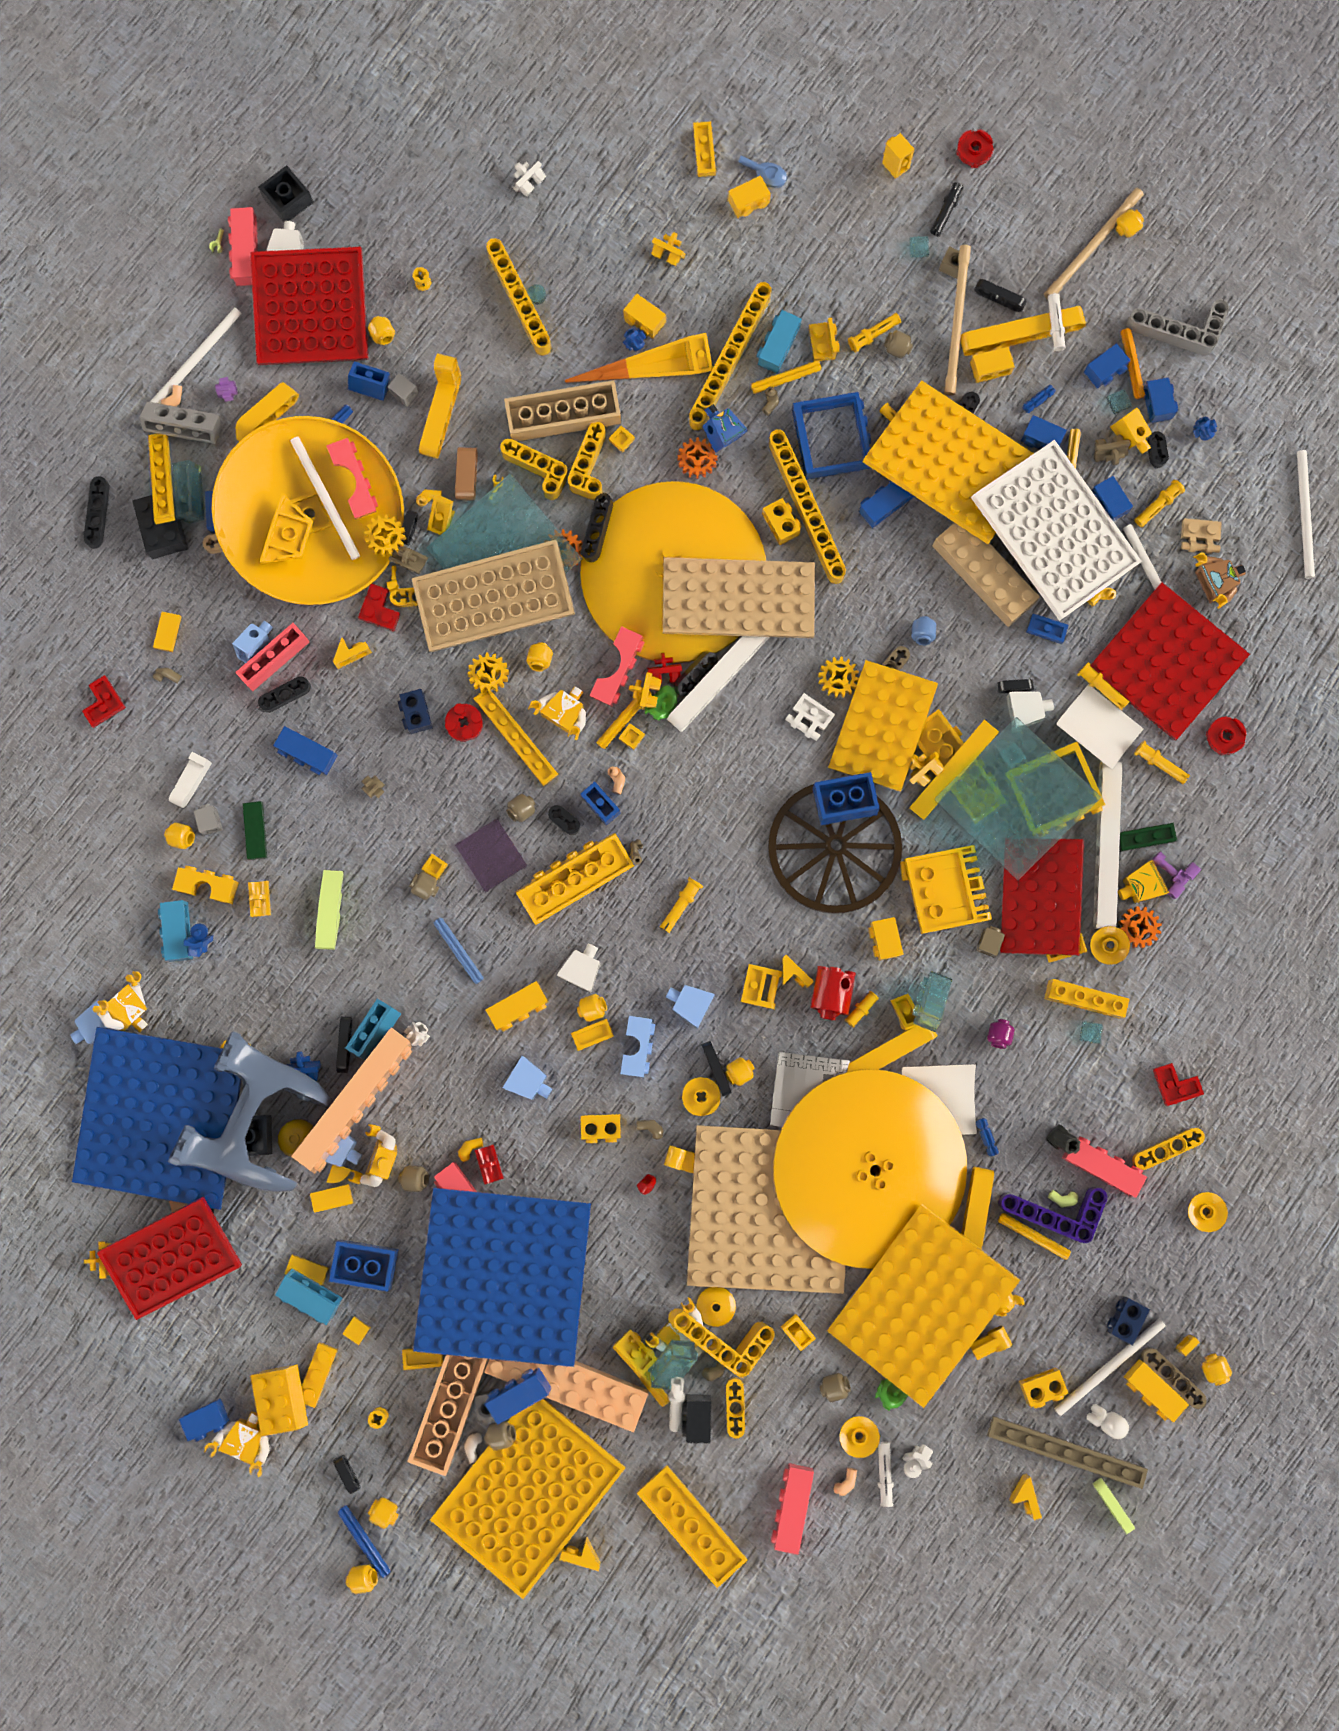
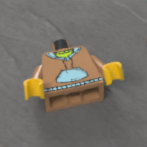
M1201 552L1193 556V558L1198 560L1195 566H1200L1195 573L1209 603L1211 604L1216 601L1219 604L1217 608L1220 609L1232 600L1237 592V586L1240 584L1239 577L1245 575L1246 571L1243 565L1233 567L1230 560L1206 556Z

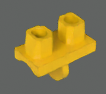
M675 232L671 236L664 235L663 239L668 241V243L655 237L652 240L654 246L651 255L661 259L664 251H667L670 254L666 262L675 267L681 258H685L686 254L684 251L674 247V245L680 247L682 243L677 240L678 234Z
M647 672L644 687H641V680H636L635 685L629 686V690L634 692L633 699H638L639 693H642L639 709L645 710V707L656 708L658 697L648 695L649 689L659 691L661 685L660 679L652 677V673Z
M934 751L928 758L925 754H922L920 757L914 754L911 757L913 763L910 765V769L913 771L910 773L911 778L909 781L912 784L917 782L925 787L931 781V777L927 774L929 770L935 775L943 771L944 766L938 760L939 754Z
M269 881L248 882L250 917L271 916Z
M98 1241V1250L112 1243ZM96 1250L89 1251L90 1258L84 1259V1264L90 1263V1271H96V1263H99V1278L104 1279L106 1276H109L100 1258H96Z

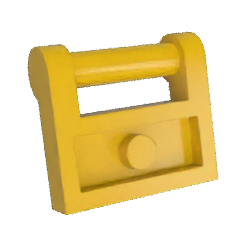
M749 964L741 1002L775 1010L776 991L779 977H782L783 972ZM766 974L771 975L767 1001H762L761 997Z

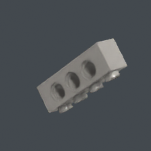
M146 402L140 415L143 431L215 444L222 429L220 416L217 414L159 403Z

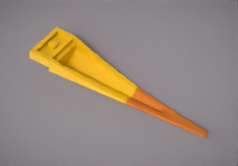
M707 333L687 336L568 378L565 382L693 375L712 371L713 366Z

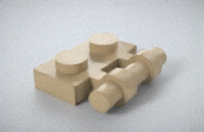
M1184 518L1182 520L1181 539H1188V542H1182L1181 550H1188V552L1193 553L1195 551H1203L1205 554L1219 553L1221 546L1214 545L1213 542L1221 540V522ZM1196 540L1205 541V544H1199Z

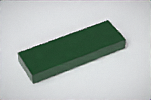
M263 802L243 803L247 860L267 858Z
M1174 822L1120 832V852L1177 842Z

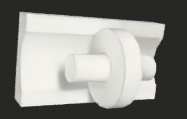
M539 161L529 171L526 170L530 166L527 162L523 165L520 163L515 165L517 171L514 173V177L518 179L520 175L522 176L513 187L516 192L520 190L525 196H528L534 190V187L528 181L533 178L539 185L545 179L546 175L540 169L542 164Z
M922 1444L920 1447L915 1446L912 1452L905 1453L902 1458L907 1461L904 1464L905 1474L910 1478H916L921 1474L922 1470L930 1469L933 1463L929 1461L933 1450Z

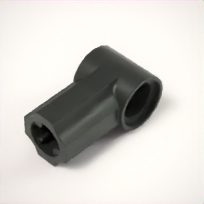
M1060 1124L1045 1138L1056 1150L1062 1149L1068 1154H1076L1080 1150L1081 1142L1078 1138L1070 1134Z

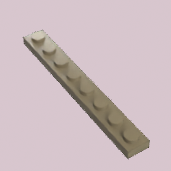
M992 1416L987 1433L988 1437L1143 1489L1148 1469Z

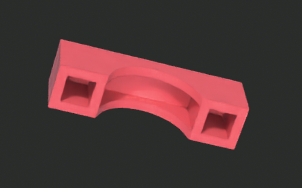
M348 438L326 445L334 466L347 468L356 479L355 492L348 499L355 520L375 513V507H378L375 496L371 497L368 489H371L368 478H363L361 471H364L361 460H356L354 455L357 452L354 442H349Z
M621 626L613 643L621 655L619 669L608 678H597L590 697L611 707L614 703L617 704L621 696L619 693L621 686L625 687L629 678L627 673L629 669L634 668L637 661L635 659L637 651L641 652L645 642L642 641V635Z

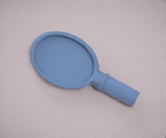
M742 155L739 158L738 163L755 170L757 177L761 175L766 186L779 188L786 183V172L780 166L769 162L758 164Z

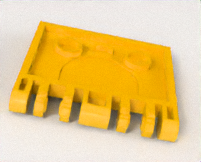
M975 845L904 859L921 934L992 920L990 912L976 913L988 910L989 906L984 904L975 907L973 901L986 898V893L972 895V892L985 889L982 876L968 878V875L980 872V868L974 867L966 870L965 863H973L978 860L977 856L963 858V856L976 853Z

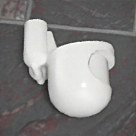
M1097 1404L1092 1405V1413L1087 1415L1089 1422L1097 1427L1101 1426L1102 1431L1114 1439H1122L1127 1435L1129 1425L1125 1418L1115 1412L1107 1413L1104 1408Z

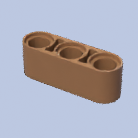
M458 447L456 500L475 501L477 448Z

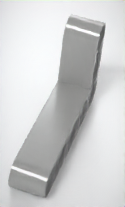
M1223 299L1214 301L1207 312L1202 329L1139 308L1133 310L1126 322V326L1134 333L1205 356L1209 355L1218 343L1229 305Z

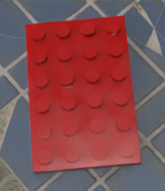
M1005 838L1001 933L1005 934L1000 947V953L1080 956L1083 839Z
M204 1197L113 1242L97 1252L135 1320L242 1266L241 1261Z

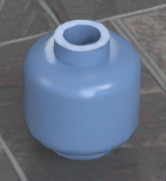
M927 616L916 619L912 623V639L918 645H929L936 638V622Z

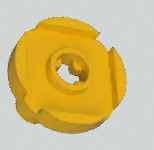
M699 1077L692 1079L683 1089L682 1100L684 1107L693 1115H710L720 1104L721 1094L719 1087L709 1078ZM704 1091L706 1093V1101L701 1100L698 1102L696 1100L698 1098L697 1092L702 1093Z

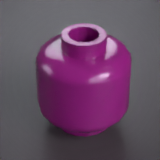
M998 1019V1022L990 1024L987 1040L991 1043L992 1047L1006 1049L1013 1042L1015 1029L1009 1025L1008 1020Z

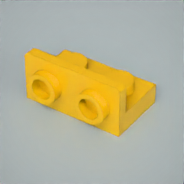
M832 317L828 318L827 322L809 324L813 361L836 359V354L839 352V341H835L837 328L836 323L833 324Z
M631 1329L624 1333L622 1338L612 1347L639 1377L643 1376L658 1360L654 1356V1351L650 1347L645 1346L641 1341V1337Z

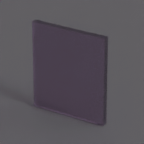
M494 819L455 845L485 893L527 867V864L498 819Z

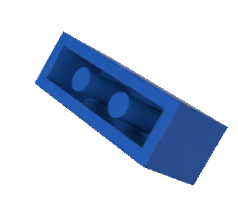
M890 480V484L886 487L881 486L875 491L874 496L871 498L868 496L860 503L859 513L873 529L915 496Z
M286 726L283 727L273 745L278 750L277 753L285 758L288 755L293 757V762L302 767L305 764L310 766V771L317 775L321 773L327 775L338 756L330 749Z
M539 1367L535 1370H527L518 1380L512 1379L504 1385V1388L500 1390L496 1388L488 1394L485 1406L497 1425L549 1395L552 1387Z

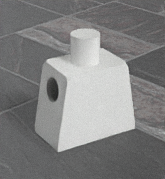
M285 221L283 229L275 228L273 230L267 251L303 249V238L300 231L295 230V223Z
M1009 692L1006 696L1013 731L1043 721L1045 719V712L1054 710L1052 699L1042 701L1040 692Z
M587 944L583 953L575 950L557 976L591 993L600 966V962L594 959L598 948Z

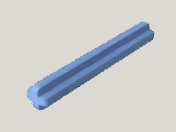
M442 918L435 920V927L475 984L481 982L484 979L448 925Z

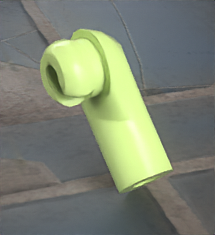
M1052 1190L1047 1197L1062 1208L1075 1206L1078 1203V1195L1075 1192L1061 1196Z

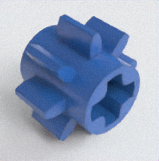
M633 327L624 333L625 340L622 342L630 351L632 349L633 351H639L644 347L645 342L643 340L647 337L639 328L636 330Z
M1208 417L1199 418L1193 426L1195 438L1200 437L1204 441L1211 439L1215 432H1217L1215 419L1210 421Z

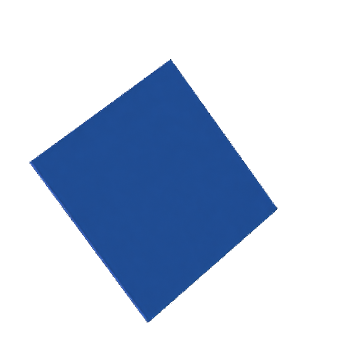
M96 1027L72 1182L186 1204L204 1197L210 1208L220 1210L226 1182L225 1176L204 1168L173 1165L168 1160L185 1125L193 1127L197 1133L204 1137L214 1139L220 1138L239 1099L241 1079L236 1074L225 1071L219 1072L213 1069L223 1048Z
M433 1188L413 1351L574 1367L591 1203Z

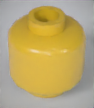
M1128 209L1117 218V227L1115 229L1121 237L1124 235L1130 238L1143 228L1144 219L1138 210Z
M376 316L368 325V332L376 344L387 345L392 342L395 330L388 318Z
M538 642L530 646L526 662L532 670L537 672L544 671L551 664L553 652L546 643Z
M181 823L171 824L164 833L167 844L178 849L188 848L195 840L193 829L189 825Z
M597 994L580 999L579 1006L577 1007L579 1017H583L588 1022L602 1018L605 1015V1011H607L604 998Z
M738 1057L726 1066L727 1071H725V1075L732 1085L742 1086L753 1078V1070L755 1068L749 1059L746 1061L744 1058Z
M1216 1353L1206 1356V1361L1202 1363L1201 1367L1207 1381L1214 1383L1216 1386L1229 1382L1232 1370L1227 1359L1224 1356H1217Z
M381 1497L379 1500L375 1499L367 1513L370 1515L369 1521L382 1529H386L389 1524L393 1526L399 1516L396 1513L397 1505L385 1497Z
M369 1564L352 1567L346 1577V1585L354 1594L371 1592L378 1582V1574Z

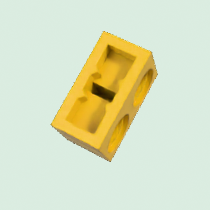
M783 498L769 504L762 510V515L779 546L798 537L801 528L799 520L797 518L794 519L791 514L792 508L788 502L785 503ZM780 510L783 515L776 516L773 512ZM784 526L791 527L792 531L786 532L782 528Z
M620 1114L581 1116V1140L586 1139V1143H597V1139H605V1143L617 1142V1138H621ZM590 1123L594 1124L597 1128L594 1135H589L586 1132V1126ZM608 1123L616 1125V1132L614 1134L606 1132L605 1127Z
M1056 1367L1019 1380L1026 1403L1030 1407L1040 1408L1045 1406L1047 1401H1059L1064 1398L1063 1395L1069 1394L1061 1372ZM1052 1381H1057V1388L1051 1391L1049 1384ZM1033 1388L1039 1389V1394L1036 1397H1031L1030 1395Z

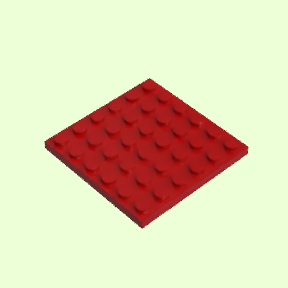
M362 247L250 252L256 362L258 365L368 360Z
M1161 582L1090 666L1096 672L1102 673L1103 679L1129 700L1132 706L1176 741L1249 657L1250 653Z

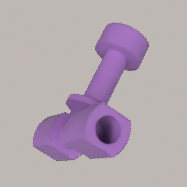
M1158 852L1152 860L1156 868L1160 866L1172 876L1171 881L1173 884L1168 888L1169 893L1167 894L1173 899H1177L1185 890V884L1189 880H1193L1201 869L1191 862L1184 871L1182 869L1177 871L1164 860L1166 856L1162 852Z

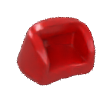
M647 1174L636 1185L639 1192L643 1195L650 1193L656 1184V1178L653 1175Z

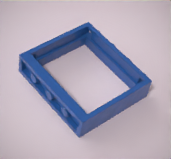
M859 392L793 403L792 415L806 480L871 469V467L863 463V460L813 469L803 414L852 405L864 459L870 451L871 435L866 431L868 421L867 416H863L864 401H862V398L860 399Z

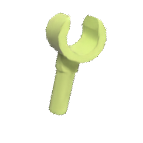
M219 229L216 241H212L209 245L212 252H214L216 246H218V253L223 251V247L220 245L224 233L223 229Z

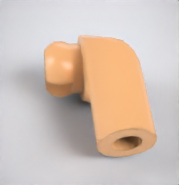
M173 385L172 395L162 399L161 404L178 406L181 403L182 386Z
M612 766L608 769V775L614 781L612 792L621 795L625 776L618 767Z
M847 1468L845 1481L834 1485V1492L836 1494L845 1496L854 1488L857 1470Z

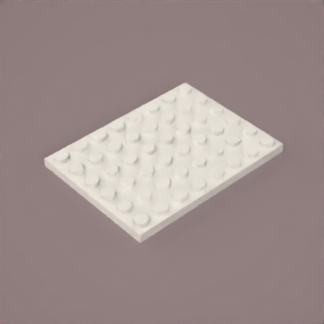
M1055 440L971 497L1059 621L1142 562Z

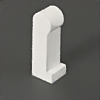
M191 752L188 758L190 760L169 796V802L181 808L188 804L212 764L209 760L194 752Z

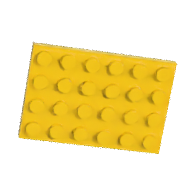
M865 660L828 768L850 776L871 772L875 784L901 792L912 762L911 757L915 753L938 683Z

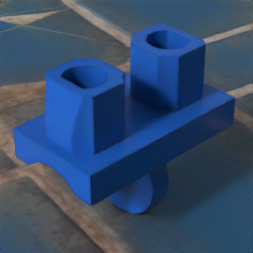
M197 923L191 928V935L184 939L183 945L189 946L188 956L200 957L202 953H206L208 944L213 941L214 935L207 936V927L204 924Z
M302 1051L297 1052L296 1058H290V1064H285L301 1071L315 1081L318 1080L321 1067L320 1060L310 1061V1056L303 1057Z

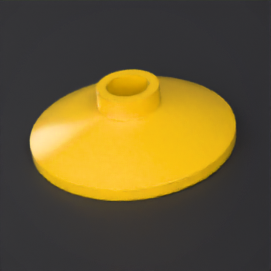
M1114 926L1100 928L1094 933L1091 938L1090 948L1093 956L1099 962L1113 965L1120 963L1127 957L1130 950V941L1123 930ZM1112 941L1114 947L1109 948L1107 942Z
M1203 1192L1194 1196L1190 1201L1188 1217L1192 1225L1198 1230L1215 1232L1225 1224L1228 1210L1220 1196L1211 1192ZM1204 1208L1208 1209L1207 1215L1203 1214Z
M709 1287L699 1295L696 1308L700 1312L702 1321L705 1324L719 1327L727 1324L733 1318L736 1303L733 1295L727 1289ZM714 1304L720 1305L718 1311L713 1310L712 1306Z
M852 1417L843 1424L840 1430L841 1446L846 1453L853 1457H867L874 1453L879 1445V1430L875 1423L867 1417ZM857 1432L862 1433L861 1439L855 1438Z

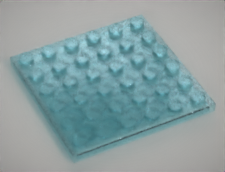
M511 474L505 477L427 547V550L443 569L552 540H557L565 574L582 560L581 556Z
M1016 717L934 800L1013 877L1019 880L1102 797Z

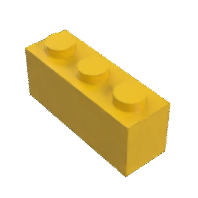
M535 981L487 1008L486 1012L496 1030L504 1032L513 1027V1022L517 1020L522 1022L530 1017L529 1013L533 1011L538 1013L547 1008L545 1004L549 1003L539 983Z
M1139 1359L1123 1376L1128 1381L1126 1385L1134 1393L1138 1391L1143 1395L1141 1400L1149 1407L1153 1405L1157 1409L1156 1414L1164 1421L1168 1419L1174 1423L1189 1406L1180 1395Z

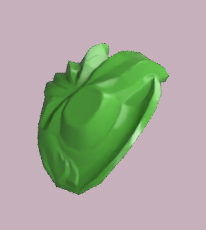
M666 685L660 688L654 695L658 697L656 708L646 707L645 714L649 712L654 720L659 721L660 719L668 718L676 708L677 693L674 688Z
M884 1379L877 1388L875 1398L880 1397L883 1407L890 1411L892 1408L901 1406L908 1395L888 1379Z

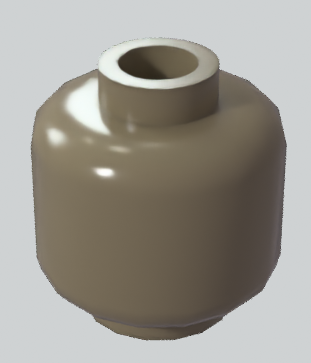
M895 330L886 337L884 347H886L888 354L903 358L906 354H910L913 344H911V337L908 334Z
M519 794L508 802V809H506L508 816L515 822L525 821L535 813V801L531 796Z
M425 872L416 873L409 885L411 893L423 900L429 899L430 896L435 897L439 889L436 886L437 879Z
M408 1165L399 1173L398 1181L405 1191L421 1192L428 1186L429 1173L422 1166Z
M835 1373L823 1378L820 1392L822 1397H826L829 1402H835L847 1398L848 1392H851V1387L847 1376Z
M503 1421L498 1425L497 1423L490 1424L484 1435L485 1442L493 1450L511 1447L513 1441L516 1440L514 1426L510 1425L507 1421Z

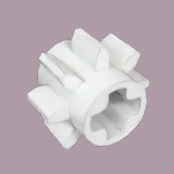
M412 1022L404 1031L405 1034H408L406 1039L413 1046H422L430 1037L426 1034L428 1031L427 1027L420 1022Z

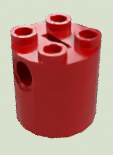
M818 966L810 1008L817 1010L820 1018L835 1021L839 1015H848L856 973L852 971L843 972L841 968Z

